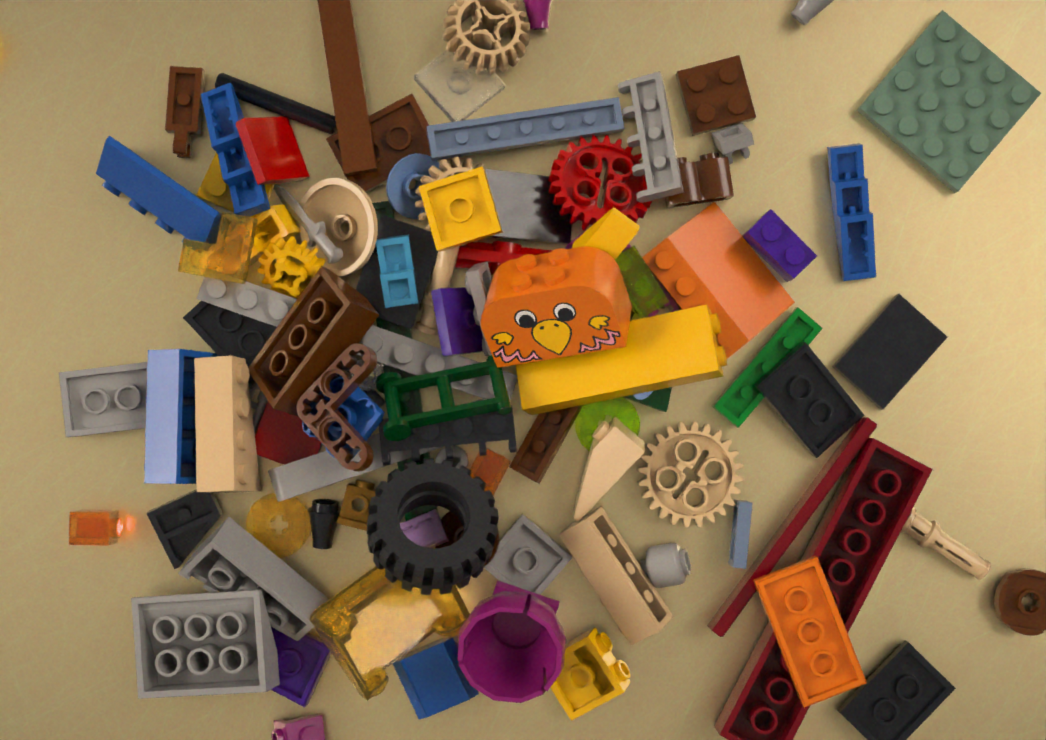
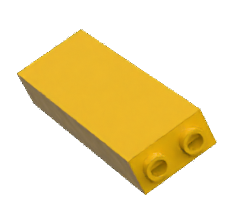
M707 305L632 320L629 324L626 347L516 365L522 410L530 415L724 377L722 366H727V358L724 347L718 346L716 334L721 333L718 314H712Z

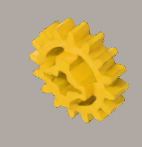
M293 236L287 242L282 237H279L275 243H269L263 254L259 257L258 261L261 263V266L257 271L265 275L261 283L265 285L270 284L272 287L270 290L298 299L319 268L325 264L326 259L317 258L316 254L319 249L315 247L309 250L306 240H303L301 244H297Z

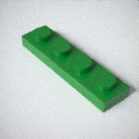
M795 308L712 407L735 427L739 428L764 398L754 384L799 343L806 342L809 345L823 328L800 308Z

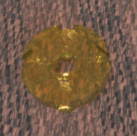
M275 492L267 494L255 501L251 506L246 518V531L279 558L290 556L301 549L311 536L309 508L297 496L278 502ZM277 515L282 516V521L288 522V528L282 529V534L276 533V529L271 527V522L276 520Z

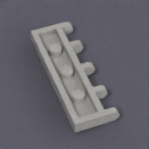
M661 72L620 82L618 84L619 93L631 92L633 102L632 106L622 109L623 118L630 119L635 117L638 134L627 138V144L629 147L640 146L643 163L632 166V173L634 176L645 175L647 190L636 193L637 201L643 203L683 193Z

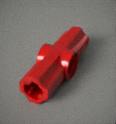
M493 241V243L470 242L465 246L460 245L455 268L469 270L477 263L488 262L490 273L493 275L495 270L506 261L517 259L527 254L539 255L552 252L553 250L522 247L521 244L506 241Z

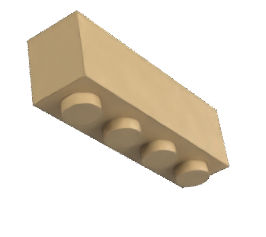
M602 506L583 516L579 522H573L559 534L566 549L572 554L583 575L589 580L600 597L601 603L607 608L617 623L620 632L626 637L630 645L660 632L673 618V615Z

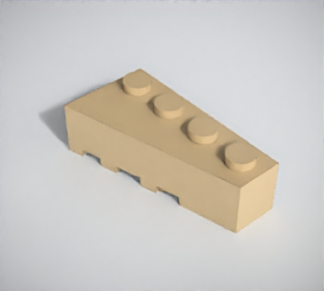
M236 356L194 358L197 492L236 493L261 491L248 384L249 368L246 364V359Z

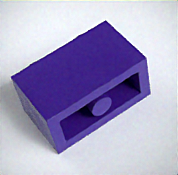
M772 209L767 211L742 235L747 243L786 282L793 280L817 257Z

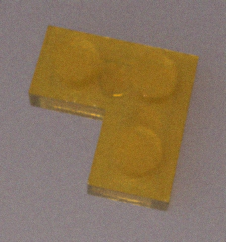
M222 212L216 245L188 239L183 240L178 272L246 285L258 219Z

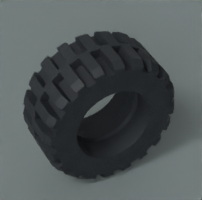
M434 458L423 459V464L416 465L415 461L404 464V471L400 472L399 469H394L388 474L387 482L381 481L375 489V497L371 498L369 504L367 544L369 552L374 554L373 562L378 569L382 570L385 568V577L389 581L394 583L397 579L402 582L401 588L409 592L412 591L413 587L421 589V595H431L433 589H439L442 595L451 593L452 585L456 584L461 589L469 584L471 576L477 578L480 575L484 564L489 562L498 531L497 523L499 517L498 509L494 507L495 499L492 492H484L486 483L479 476L473 479L470 476V469L463 465L460 469L453 467V461L444 459L443 464L434 463ZM425 505L440 506L457 516L463 525L464 533L457 542L450 546L436 549L426 548L415 544L406 537L400 528V521L405 514L417 507Z

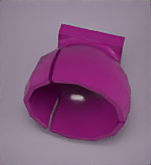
M497 580L492 596L481 600L459 629L458 665L470 686L494 701L523 703L548 691L560 675L565 661L566 637L564 629L556 616L560 601Z

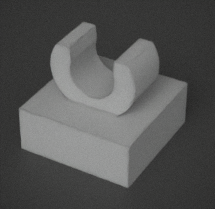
M742 122L711 133L714 145L722 153L723 157H728L729 164L733 163L732 153L739 149L745 159L749 158L750 151L748 146L754 145L751 131Z

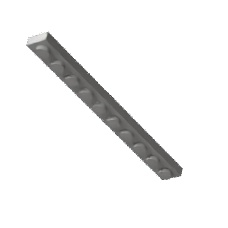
M209 268L206 270L197 296L198 300L278 327L297 300L296 298ZM374 325L369 328L359 344L366 345L374 350L377 355V362L414 375L480 363L460 355L443 356L440 348ZM503 371L509 400H511L518 380L517 375ZM490 375L450 383L452 388L480 398H495Z

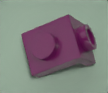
M320 714L288 721L282 719L274 720L275 730L271 734L272 740H325L323 718Z

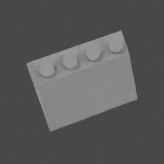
M262 589L131 598L138 699L268 692L280 684L277 648Z

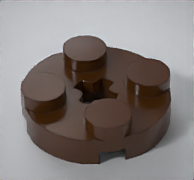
M1023 568L1014 572L1010 571L1002 577V581L998 584L995 591L994 605L997 618L1009 629L1029 636L1042 634L1046 630V573L1035 569ZM1031 593V598L1036 600L1035 606H1029L1028 611H1025L1021 601L1023 597Z

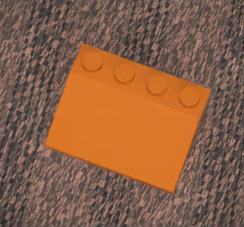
M715 201L641 258L676 302L679 310L707 305L712 314H718L721 333L716 334L718 346L724 347L727 359L795 303Z

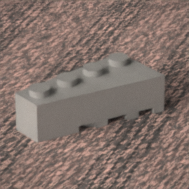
M230 517L194 551L178 573L188 580L193 576L205 583L203 588L209 592L262 589L271 627L296 641L300 640L316 626L330 602V599Z

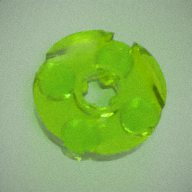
M625 397L583 405L575 420V432L580 443L588 451H590L594 439L592 435L598 427L599 420H605L606 415L612 416V419L616 417L637 436L639 435V416L635 406Z

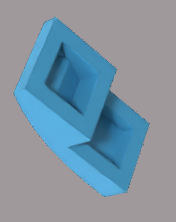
M409 234L377 239L376 247L385 308L417 304L418 295Z

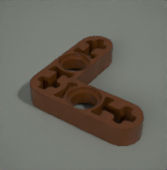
M356 343L347 347L299 398L296 409L300 419L338 462L346 469L359 472L366 470L372 464L373 450L337 408L373 372L377 364V355L370 347ZM358 353L363 355L362 359L365 362L363 366L356 364L357 359L355 356ZM343 367L350 368L349 372L353 373L354 376L352 377L351 374L343 370ZM341 375L344 379L343 388L338 393H333L330 389V381L334 376ZM325 396H327V397L331 398V400H330V401H327V400H324L323 398H324ZM311 402L318 403L316 405V409L318 410L316 415L310 413L312 410L310 406ZM338 422L342 427V434L336 441H331L328 437V428L331 424ZM348 444L353 449L361 450L358 454L361 458L360 462L351 461L354 457L353 453L343 446Z

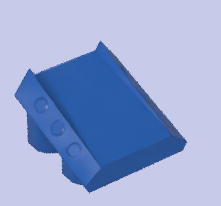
M342 376L330 381V389L333 393L341 391L344 385ZM359 387L337 408L366 441L382 422L385 413ZM325 396V397L323 398L324 400H327V401H330V400H331V398H329V397H327V396ZM310 403V406L312 408L310 413L315 415L317 414L318 410L316 409V405L318 403ZM302 421L303 431L310 437L317 438ZM335 422L328 428V437L331 441H336L340 438L342 427L338 422ZM348 444L343 446L344 448H348L353 453L354 457L359 451L357 449L351 448ZM326 448V451H327L333 458H335V457L330 453V451Z
M453 637L431 642L406 653L392 662L418 719L430 717L470 700L479 694L475 688L470 686L458 665V643L454 641Z

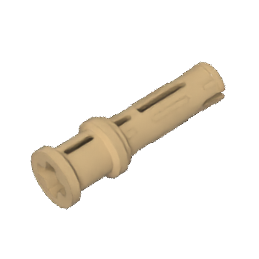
M460 246L438 252L429 292L425 293L422 299L424 306L421 319L416 322L415 326L421 332L439 335L431 291L440 288H450Z
M913 507L900 533L905 532L916 539L917 544L922 548L931 547L951 562L975 576L978 580L983 579L991 568L989 561L984 560L964 545L943 533L939 523L928 521L916 513L917 510Z

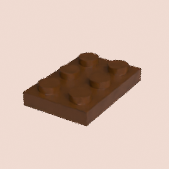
M413 94L369 116L378 171L346 177L347 180L356 183L366 193L387 183L390 171L402 158L411 154H425L431 157L426 126H429ZM335 133L326 138L343 170L338 133Z

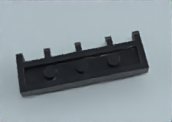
M511 405L512 411L507 415H500L498 411L412 428L410 436L401 441H390L385 438L383 427L389 420L388 418L382 419V422L379 424L383 466L390 465V452L412 450V459L417 463L420 462L419 449L445 446L446 459H454L453 445L479 443L480 456L487 455L486 442L509 440L510 453L517 452L513 407Z

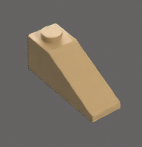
M616 417L609 423L606 421L602 422L592 435L594 439L574 504L573 518L578 522L645 452L644 441Z

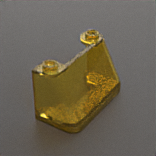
M375 566L313 611L310 621L355 689L368 701L384 691L389 680L385 669L435 632L441 636L448 637L459 634V629L470 613L456 585H452L451 593L441 595L439 589H433L431 595H421L420 588L413 587L411 592L401 588L402 582L397 579L396 582L392 583L385 577V568L381 570Z

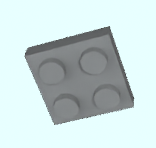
M522 514L501 538L494 558L484 568L501 582L541 595L572 559V555Z

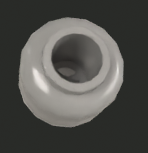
M677 543L651 546L647 549L646 559L641 560V568L656 588L681 585L685 582L686 576L691 574L688 552L686 549H681Z

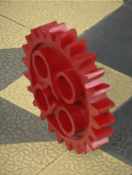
M592 135L590 143L583 137H580L577 146L569 142L566 151L560 150L558 158L553 161L552 171L548 180L552 182L549 193L556 194L553 204H563L560 211L561 216L568 213L572 214L570 224H574L578 220L582 221L583 231L587 229L589 224H595L613 207L637 223L639 218H644L647 209L650 208L652 201L640 203L636 197V193L639 191L647 190L645 175L634 176L632 173V166L640 164L642 154L633 156L631 154L633 147L622 148V139L620 138L615 144L610 143L609 135L604 137L603 142H599L596 135ZM602 160L606 161V172L603 181L604 193L601 200L602 208H599L597 206L601 187V179L599 177L602 172ZM580 194H586L590 198L582 197ZM612 199H618V200H620L622 203H617V202L613 201Z

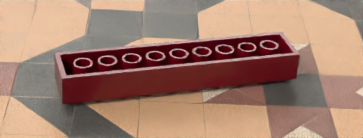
M868 438L852 460L800 560L803 561L813 556L818 557L847 633L854 623L933 470L874 438ZM769 621L714 725L718 734L728 740H793L810 707L804 708L801 704Z

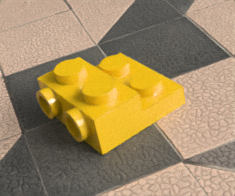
M595 627L567 643L565 646L564 667L550 687L571 721L624 693L630 684L628 666L624 661H617L611 653L613 646L610 638L604 632L599 634Z

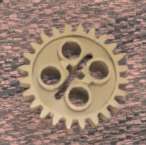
M692 421L689 430H686L683 422H679L678 432H674L670 426H666L667 436L664 438L658 433L654 434L658 444L655 446L646 443V447L651 453L650 455H642L640 457L643 461L647 462L646 467L637 468V471L645 474L646 477L638 481V485L648 487V490L641 495L642 498H653L649 508L653 510L660 506L661 510L658 517L661 519L670 513V523L672 525H675L679 518H682L685 528L689 527L691 519H694L698 527H702L703 517H706L711 523H715L713 513L717 511L725 516L726 512L723 505L726 503L735 506V502L730 498L731 493L741 494L742 492L734 487L735 482L744 481L743 477L735 475V470L744 467L741 463L733 462V459L738 456L739 451H728V447L732 443L731 439L724 440L723 442L719 441L722 435L721 430H717L713 435H710L709 424H705L701 431H698V424ZM685 442L690 443L694 448L693 457L687 461L681 460L678 455L679 446ZM707 450V456L694 471L697 479L695 481L689 479L682 488L678 498L674 499L672 497L673 493L686 479L683 470L685 468L692 469L702 451ZM712 461H716L721 467L720 475L715 479H709L705 474L706 465ZM666 469H671L676 476L675 483L670 487H663L659 482L660 474ZM693 488H698L702 493V500L696 506H690L686 501L688 491Z

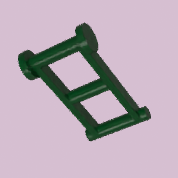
M492 355L487 357L486 362L403 379L396 372H385L380 374L375 380L376 389L385 396L389 422L384 425L383 431L385 438L390 441L406 439L410 436L412 428L498 411L500 415H507L512 411L502 367L497 368ZM490 375L495 398L455 406L451 382ZM437 385L442 409L402 417L398 393Z

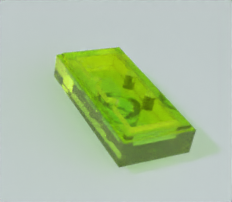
M635 245L615 259L620 268L632 307L640 319L669 302Z

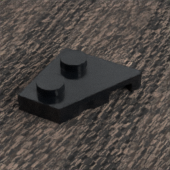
M196 489L149 510L147 516L172 566L176 569L180 567L223 512L213 493H199Z

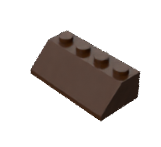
M321 266L249 365V373L274 409L298 416L296 406L299 398L347 347L360 342L379 314L364 295L332 271Z

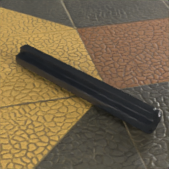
M220 73L216 79L215 88L231 83L237 98L279 115L287 116L289 119L328 134H333L337 128L335 116L224 73Z

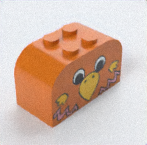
M594 247L559 248L539 255H523L501 264L492 276L480 324L497 368L626 347L632 304L620 268L612 256Z

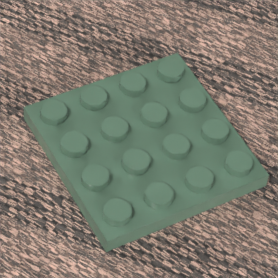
M942 10L857 111L951 191L956 193L1041 95V92Z

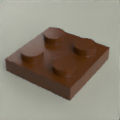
M740 55L677 71L676 78L692 136L729 127L741 122H748L756 118Z

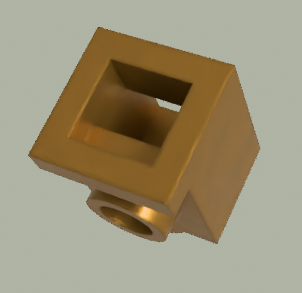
M356 479L355 484H347L337 524L367 531L369 504L371 498L375 497V483ZM356 498H360L365 502V507L361 511L356 510L353 506Z

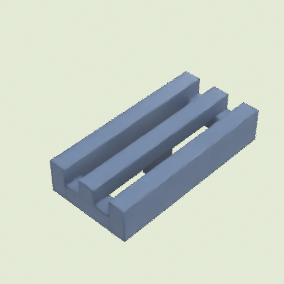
M734 499L735 506L733 509L728 564L733 568L746 569L752 502Z

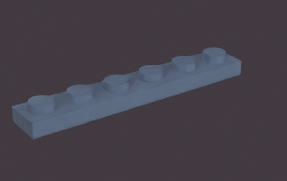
M619 97L426 126L432 161L579 139L580 137L586 138L592 137V135L599 136L619 133L625 129Z

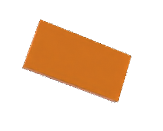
M817 556L810 557L753 580L804 708L867 683Z

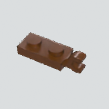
M170 66L165 131L174 133L173 154H177L179 158H191V134L200 135L203 107L201 94L204 93L205 70L203 68Z

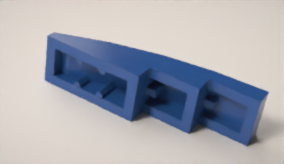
M227 83L202 93L201 99L211 146L218 154L223 181L229 186L235 215L242 220L269 210L270 205L265 185H258L235 124L244 118L233 85Z
M857 143L827 147L833 219L842 280L876 277L873 213L869 211L868 179L864 177L863 145Z

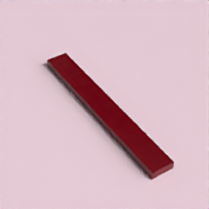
M862 417L855 423L707 626L711 631L720 637L725 635L756 593L757 589L753 580L772 571L876 429L877 424L868 417Z

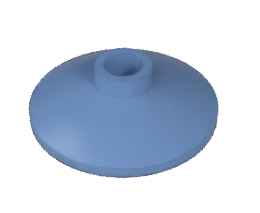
M411 154L402 158L394 165L387 179L386 193L391 206L396 212L411 219H418L417 216L425 212L424 207H415V202L422 200V197L417 195L415 191L419 186L423 185L420 181L422 176L431 177L428 171L431 166H435L440 170L437 160L432 161L431 157L425 154ZM415 179V187L413 189H409V184L411 180Z

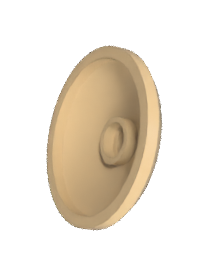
M327 178L317 182L304 194L299 205L313 222L324 221L325 235L337 248L342 249L343 257L335 264L328 263L327 256L317 245L313 247L308 246V233L295 219L296 224L301 230L296 235L297 244H301L303 240H306L309 250L315 247L318 248L317 258H325L326 262L323 266L338 277L351 275L367 263L374 251L378 235L375 208L366 192L350 180Z

